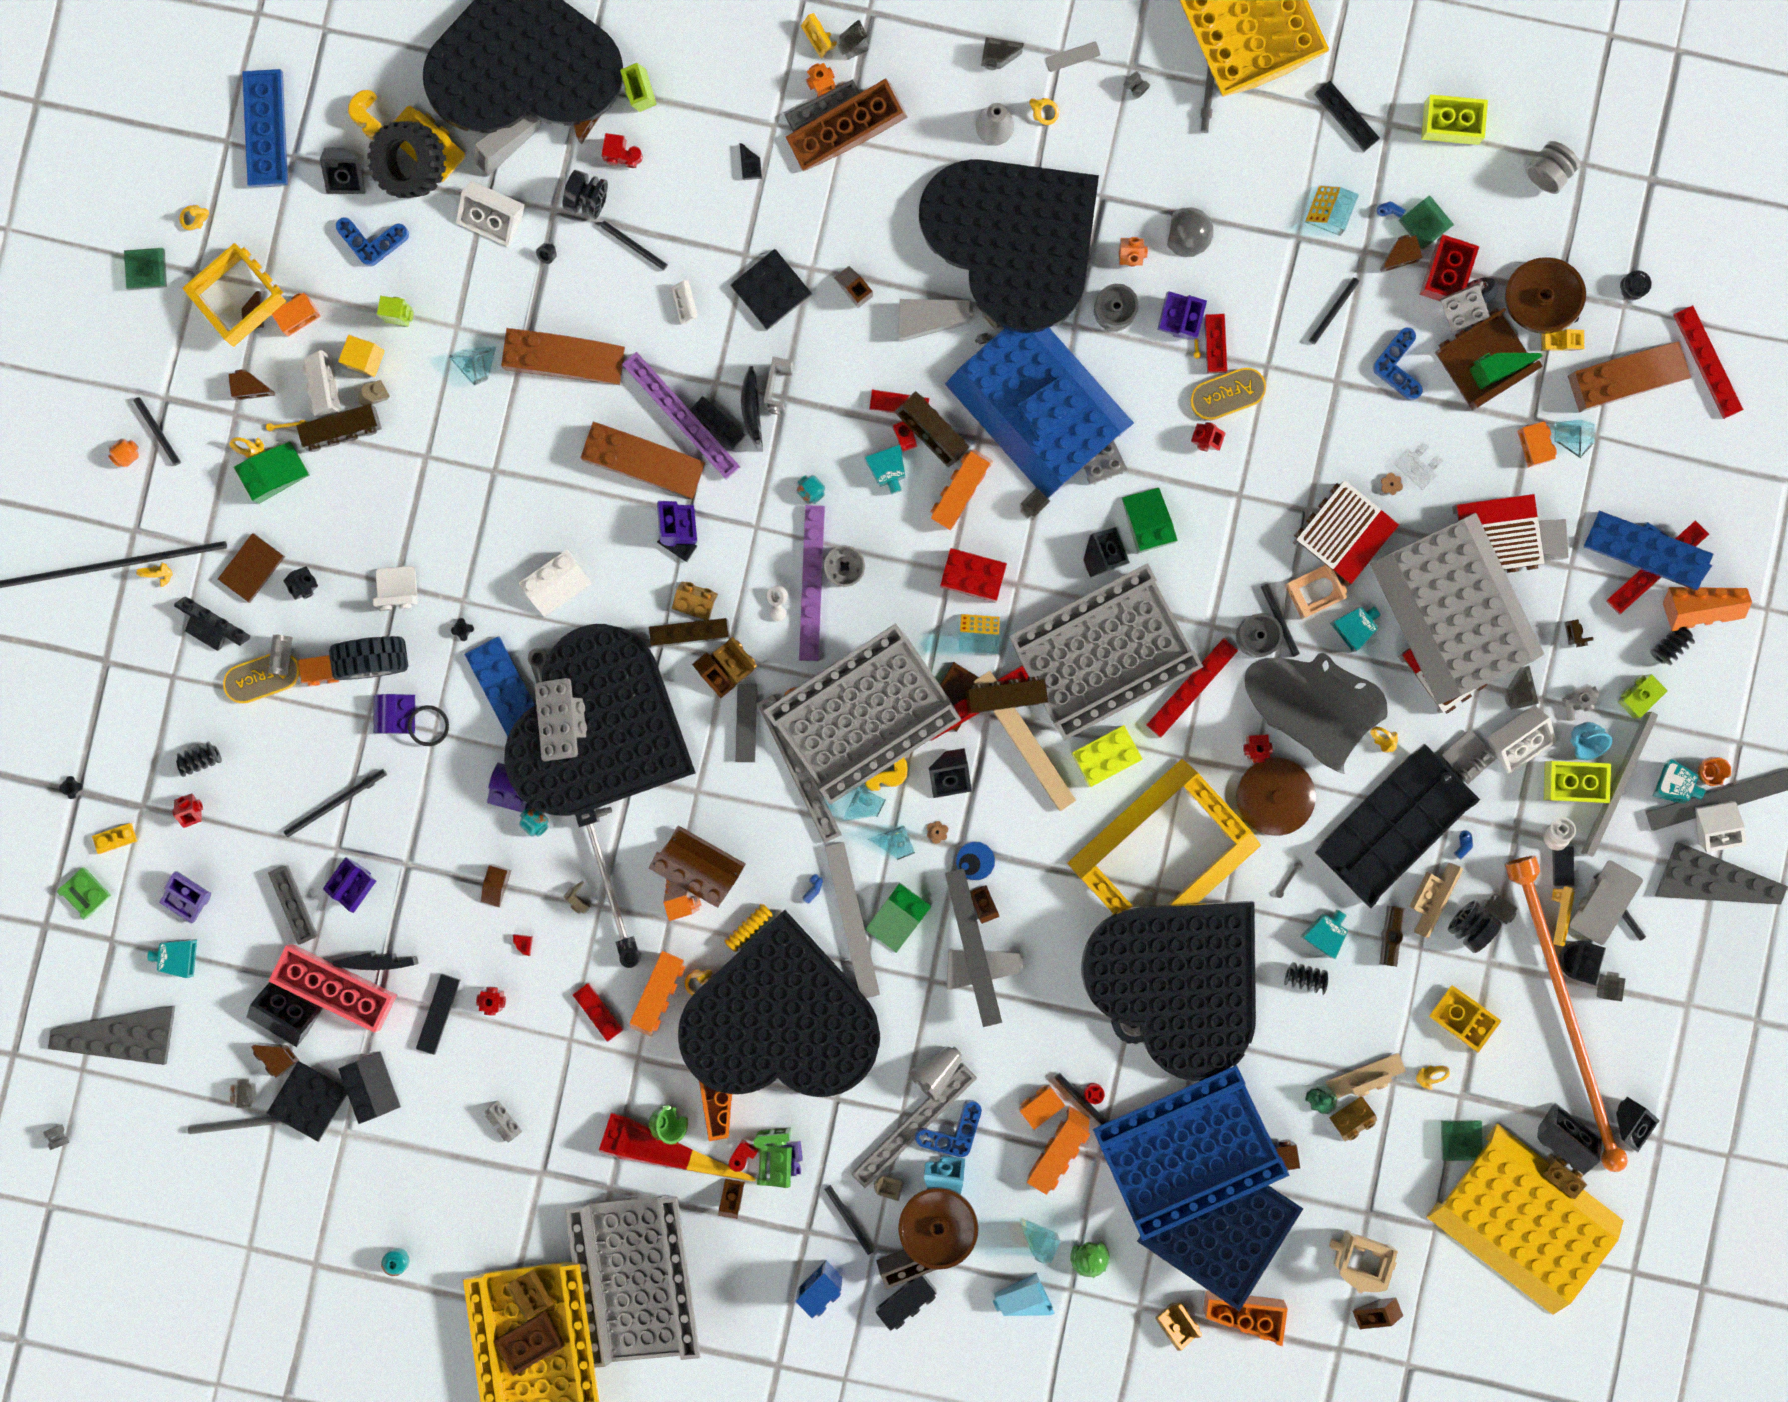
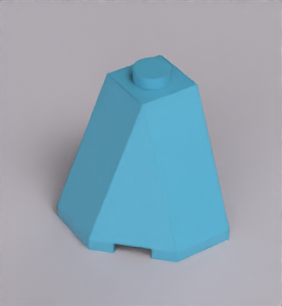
M945 1155L940 1157V1161L925 1163L924 1180L927 1189L944 1187L961 1194L964 1182L965 1158Z
M1037 1273L994 1293L995 1300H993V1304L997 1312L1001 1311L1003 1316H1047L1055 1314Z

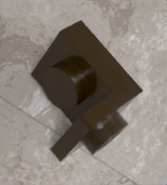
M1579 619L1564 622L1569 645L1576 644V648L1588 646V642L1594 640L1593 637L1582 638L1583 627L1579 623Z

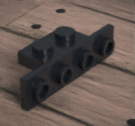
M183 597L174 603V607L190 616L185 632L216 651L222 649L226 638L241 646L251 637L244 630L237 628L226 619L219 617L191 598Z

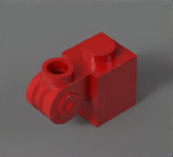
M605 133L601 156L607 164L616 166L618 163H625V166L628 168H636L642 162L643 155L637 146L630 147L628 151L625 150L627 143L625 136Z

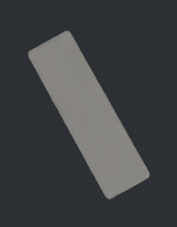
M1095 41L1046 57L1049 71L1052 72L1098 57L1101 54Z

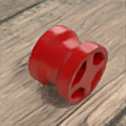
M1090 1083L1084 1089V1096L1089 1103L1096 1105L1104 1100L1105 1093L1099 1084Z

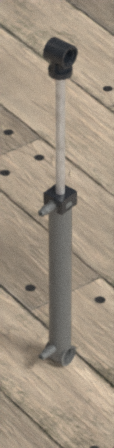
M539 648L531 650L528 654V662L532 667L536 683L542 682V671L548 656V652ZM541 653L544 659L540 664H537L535 656ZM612 808L593 809L575 815L578 827L586 826L621 939L615 942L620 963L626 968H632L640 962L641 953L638 950L634 936L628 937L594 827V823L600 822L599 817L612 813ZM628 952L633 953L635 956L633 963H629L625 958Z

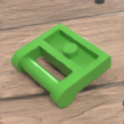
M85 867L81 868L57 890V893L60 896H64L80 913L79 916L83 920L91 916L111 896ZM72 887L90 904L87 909L69 891Z
M791 1127L758 1131L754 1139L755 1147L762 1148L768 1143H774L775 1146L786 1145V1142H789L791 1138Z
M765 1144L764 1147L758 1148L760 1155L757 1185L789 1188L791 1186L792 1147ZM767 1152H771L770 1178H767Z

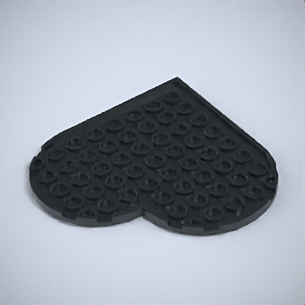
M473 0L428 52L423 66V85L434 111L447 123L464 131L497 132L499 129L514 126L528 114L549 124L557 123L564 124V126L580 125V122L590 119L592 121L598 118L613 105L622 88L623 78L620 70L623 69V62L616 43L607 32L564 0Z
M981 159L959 161L939 171L926 185L919 204L920 230L927 245L935 254H938L948 264L969 270L970 292L977 307L985 316L996 322L998 326L1011 331L1022 333L1044 331L1046 328L1054 325L1057 326L1067 319L1081 300L1086 280L1099 175Z
M590 624L567 633L551 649L542 671V682L568 678L571 680L572 697L583 698L587 731L586 738H576L578 755L573 758L552 761L542 760L537 705L524 712L513 725L507 737L504 751L507 777L518 796L536 810L556 816H572L585 813L696 774L654 655L648 646L635 636L634 633L622 627L607 624Z
M1254 901L1130 907L1115 912L1104 919L1092 932L1085 945L1081 961V974L1083 985L1090 1000L1102 1013L1111 1019L1126 1025L1140 1026L1144 1047L1152 1060L1164 1071L1177 1078L1202 1081L1232 1066L1234 1067L1244 1057L1249 1043L1251 1044L1256 1027Z
M784 910L691 996L680 1017L678 1044L683 1061L693 1076L705 1086L718 1092L735 1095L752 1093L767 1087L776 1079H779L788 1088L800 1094L811 1097H829L852 1089L867 1076L876 1061L880 1047V1031L877 1016L870 1002L793 917Z

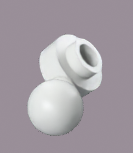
M780 585L771 587L767 592V599L774 606L771 610V618L774 621H782L786 617V611L782 604L786 602L788 595L785 588Z

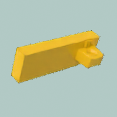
M1564 886L1563 889H1553L1552 900L1561 903L1553 941L1554 945L1565 947L1575 888Z

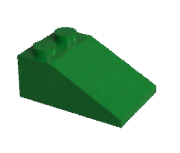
M1487 353L1474 361V366L1469 370L1479 389H1482L1531 365L1543 357L1542 353H1496L1491 356L1490 353Z
M291 442L250 457L234 466L250 498L258 504L310 476Z
M1159 487L1122 498L1137 554L1171 545L1178 541L1173 522Z
M899 882L865 930L897 953L929 911L931 905Z

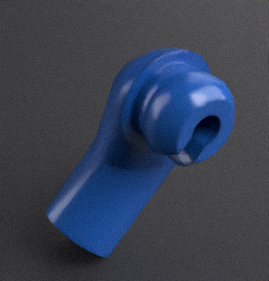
M1391 201L1380 204L1376 209L1377 214L1381 217L1394 214L1402 218L1406 211Z
M1467 830L1460 832V847L1454 852V855L1460 860L1473 848L1472 834Z
M814 874L809 879L813 886L802 897L808 904L819 894L823 883L822 877L820 878L817 874Z

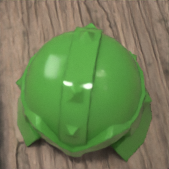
M660 1105L650 1116L649 1129L657 1140H662L667 1144H676L682 1140L687 1132L688 1118L680 1116L678 1120L675 1107Z
M1102 1241L1099 1244L1086 1242L1080 1247L1073 1246L1070 1261L1078 1274L1084 1277L1095 1278L1106 1271L1110 1254L1107 1246Z

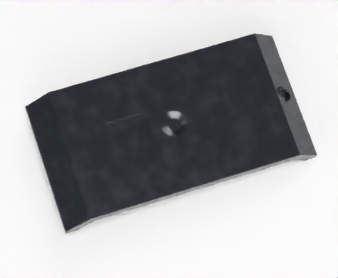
M1423 744L1413 751L1321 842L1314 853L1371 909L1381 895L1467 810L1476 805L1480 799L1426 744ZM1445 775L1449 777L1447 781L1444 779Z

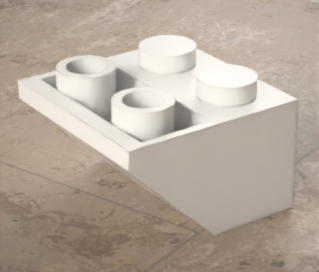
M1736 801L1695 808L1698 842L1706 852L1746 845L1745 826Z

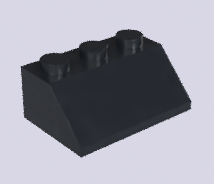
M269 982L250 1004L246 1017L297 1047L309 1033L323 1008Z
M381 1052L338 1068L358 1124L401 1107Z
M1554 1103L1538 1127L1537 1138L1544 1146L1552 1149L1559 1158L1566 1160L1574 1170L1585 1175L1601 1161L1602 1139L1562 1107Z

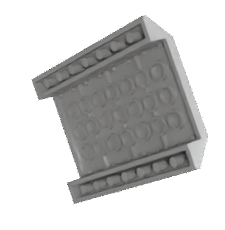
M1476 513L1369 563L1438 705L1462 696L1544 655Z
M1148 563L1009 636L1028 676H1039V680L1045 679L1048 703L1043 705L1064 740L1203 667L1195 650H1191L1155 583L1157 579Z
M896 623L763 710L774 727L778 726L819 784L820 792L830 805L961 720L947 694L906 634Z
M665 1194L592 1202L565 1209L572 1263H580L594 1367H606L611 1362L674 1356H680V1360L700 1358L678 1198Z

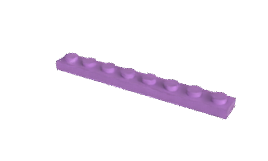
M637 352L622 364L726 480L740 468L739 464Z
M805 505L799 661H819L825 506Z

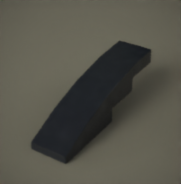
M376 951L332 962L333 966L373 971L398 969L419 964L417 956L398 961L396 954L377 958Z

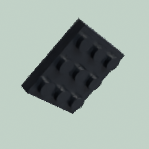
M776 249L772 250L730 284L731 288L767 331L812 295L811 291Z
M298 1061L268 1109L267 1114L319 1142L345 1100L347 1092L342 1084Z

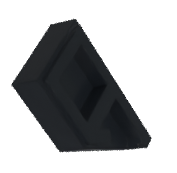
M739 143L743 180L762 179L760 157L750 151L743 143Z
M660 539L657 541L658 544L685 562H688L698 547L695 544H676L675 547L662 544Z

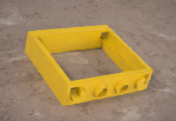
M233 243L182 288L223 339L233 347L287 302L283 298L282 294L284 292L277 284L272 285L273 279L265 271L261 272L262 266L255 259H250L252 254L245 247L241 249L236 243ZM243 259L271 292V295L229 330L202 298L201 294Z

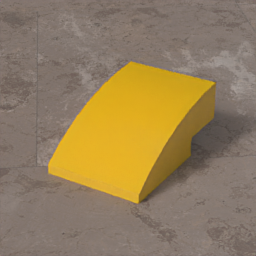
M1453 985L1450 986L1429 1015L1432 1020L1477 1053L1480 1052L1502 1021Z

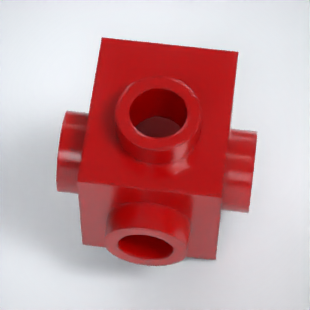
M1210 422L1205 424L1197 423L1191 442L1197 445V449L1208 452L1209 449L1220 451L1226 432Z
M1269 734L1246 736V744L1243 745V751L1247 759H1253V763L1265 762V758H1270V754L1273 753L1272 742H1269Z
M193 793L174 800L172 813L180 825L186 828L202 822L201 810H203V805L200 799H196Z
M486 987L477 995L476 1006H479V1011H483L484 1015L495 1016L496 1013L505 1008L506 996H504V991L498 990V987ZM488 998L492 1000V1005H487Z

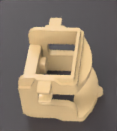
M1345 1230L1340 1241L1331 1239L1329 1246L1336 1250L1334 1265L1340 1270L1339 1274L1342 1278L1356 1288L1358 1293H1363L1364 1291L1382 1292L1388 1289L1392 1271L1395 1270L1397 1264L1395 1260L1398 1251L1393 1246L1351 1233L1348 1230ZM1353 1248L1364 1252L1368 1249L1373 1251V1255L1381 1257L1376 1274L1348 1265Z

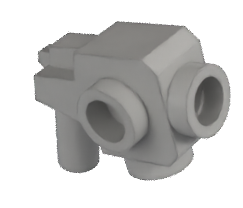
M1584 685L1574 689L1573 692L1566 694V697L1562 698L1566 705L1567 721L1575 720L1574 709L1581 707L1584 712L1595 708L1594 704L1597 703V698L1600 697L1596 686Z

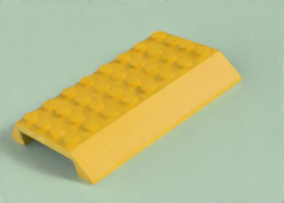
M1496 1123L1485 1138L1489 1141L1445 1201L1442 1204L1437 1202L1426 1217L1554 1315L1573 1302L1618 1242L1624 1220L1584 1189L1576 1199L1562 1191L1544 1177L1543 1173L1549 1167L1547 1161Z
M558 1262L490 1271L463 1279L480 1402H599L580 1263ZM534 1269L553 1302V1305L545 1310L565 1346L513 1376L494 1340L528 1321L525 1320L507 1285ZM543 1310V1311H541V1312L535 1314L533 1317H535V1316H537L538 1314L544 1312L545 1310Z

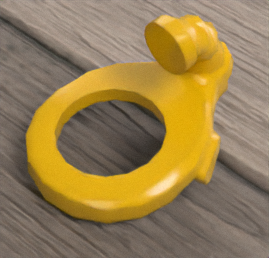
M1031 98L1029 100L1034 120L1039 121L1043 125H1051L1056 122L1059 117V108L1055 102L1048 98L1040 100ZM1045 105H1050L1054 108L1055 115L1051 120H1045L1041 115V110Z
M198 205L187 206L181 211L179 222L184 229L189 231L196 228L201 229L203 222L209 216V211L206 208H200ZM188 211L192 216H195L194 222L191 225H186L184 222V215Z
M234 437L229 442L230 447L235 452L245 455L246 458L265 452L263 441L258 437L255 444L241 437ZM242 441L246 443L249 448H241L235 442Z
M161 562L159 567L154 565L151 568L136 570V575L140 577L156 578L164 576V579H160V587L167 585L173 575L172 570L163 562Z
M1378 726L1370 730V734L1375 740L1374 743L1381 746V751L1385 753L1395 751L1398 742L1397 732L1390 733ZM1377 730L1387 734L1389 739L1381 737Z
M693 970L685 978L684 984L687 992L690 995L695 993L689 987L691 978L696 977L697 981L704 985L711 978L712 970Z
M1430 1065L1427 1069L1422 1067L1416 1075V1082L1423 1088L1432 1090V1084L1446 1080L1450 1075V1070L1447 1066L1443 1065L1435 1067ZM1438 1072H1445V1075L1439 1079H1431V1077Z

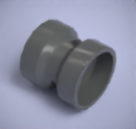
M1136 71L1124 82L1123 86L1126 89H1130L1132 95L1138 99L1148 90L1150 84L1147 81H1143L1140 73Z
M63 1124L43 1132L45 1138L49 1141V1150L69 1143L68 1137L63 1133L65 1130Z

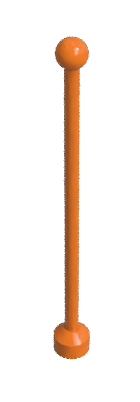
M1535 855L1505 863L1509 880L1522 885L1605 1148L1601 1155L1602 1165L1610 1172H1620L1627 1166L1628 1157L1623 1149L1616 1146L1534 886V881L1540 873L1537 858Z

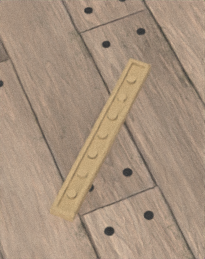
M988 671L973 682L975 685L982 684V687H989V683L997 682L991 671ZM1009 708L993 711L1057 809L1062 811L1075 802L1076 799L1017 710Z

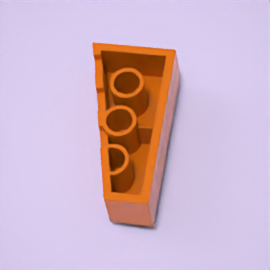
M1071 1106L1066 1111L1067 1118L1065 1122L1061 1120L1054 1134L1056 1136L1055 1139L1053 1137L1049 1139L1044 1149L1046 1153L1040 1154L1027 1177L1029 1185L1046 1195L1050 1190L1054 1191L1058 1185L1059 1180L1057 1179L1060 1174L1064 1175L1069 1168L1068 1162L1071 1158L1073 1160L1076 1158L1080 1150L1078 1147L1081 1143L1085 1144L1090 1136V1133H1088L1090 1118Z

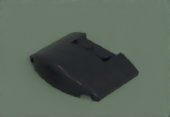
M749 366L741 389V410L746 429L753 444L759 452H763L757 378L754 367Z

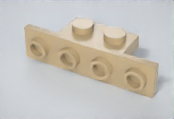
M1448 863L1441 879L1426 872L1409 906L1422 914L1414 930L1415 933L1426 938L1430 937L1463 871L1462 867Z
M1395 1053L1327 1080L1326 1085L1332 1100L1351 1093L1362 1097L1370 1093L1369 1090L1374 1088L1379 1090L1387 1087V1083L1392 1082L1391 1077L1406 1072L1400 1055Z

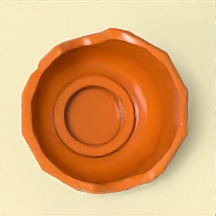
M1708 757L1698 767L1699 779L1708 786L1722 785L1723 781L1731 776V765L1723 758Z

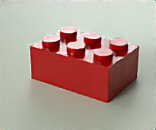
M1442 234L1436 241L1419 295L1440 301L1443 297L1465 289L1480 246Z
M950 548L940 588L996 603L1007 563Z

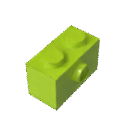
M634 63L620 70L625 85V92L632 107L642 112L657 105L647 70L639 63Z
M380 295L377 315L385 323L409 327V323L413 320L414 311L405 302V299Z
M1642 674L1634 681L1635 685L1631 689H1626L1620 695L1622 698L1618 703L1633 719L1641 718L1668 692L1652 674Z

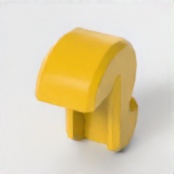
M361 90L351 98L348 104V114L356 125L363 127L362 131L371 140H374V134L380 132L379 130L383 126L366 110L376 101L377 96L373 91Z
M903 757L894 763L895 771L880 772L866 781L865 786L869 790L879 791L881 789L880 783L889 787H896L902 784L907 777L908 769L905 758Z

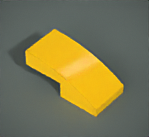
M1565 329L1555 333L1541 334L1542 351L1585 349L1584 330Z

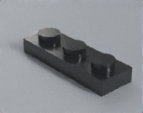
M704 396L690 409L698 419L733 450L746 436L741 429Z

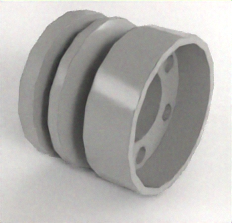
M1549 141L1539 152V157L1534 158L1528 165L1526 173L1530 180L1540 189L1551 194H1557L1566 185L1567 180L1574 175V172L1580 168V161L1567 146L1556 141Z
M847 545L837 546L825 558V574L831 582L838 586H852L859 582L864 575V558L854 547ZM842 561L844 563H846L847 561L850 563L848 566L849 571L840 570V563Z

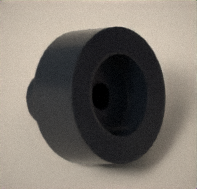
M543 243L537 248L536 255L541 262L550 264L557 257L556 248L553 244Z

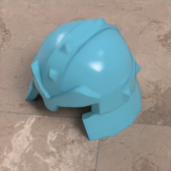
M1584 722L1575 726L1571 732L1572 739H1569L1575 748V756L1579 760H1591L1601 756L1611 747L1613 742L1612 737L1605 732V729L1593 722Z

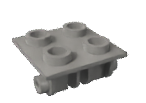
M1114 441L1084 466L1089 484L1094 485L1099 481H1106L1107 478L1111 479L1112 476L1123 474V472L1128 470Z
M1471 729L1442 754V757L1467 784L1497 759L1494 756L1495 752L1491 748L1488 749Z

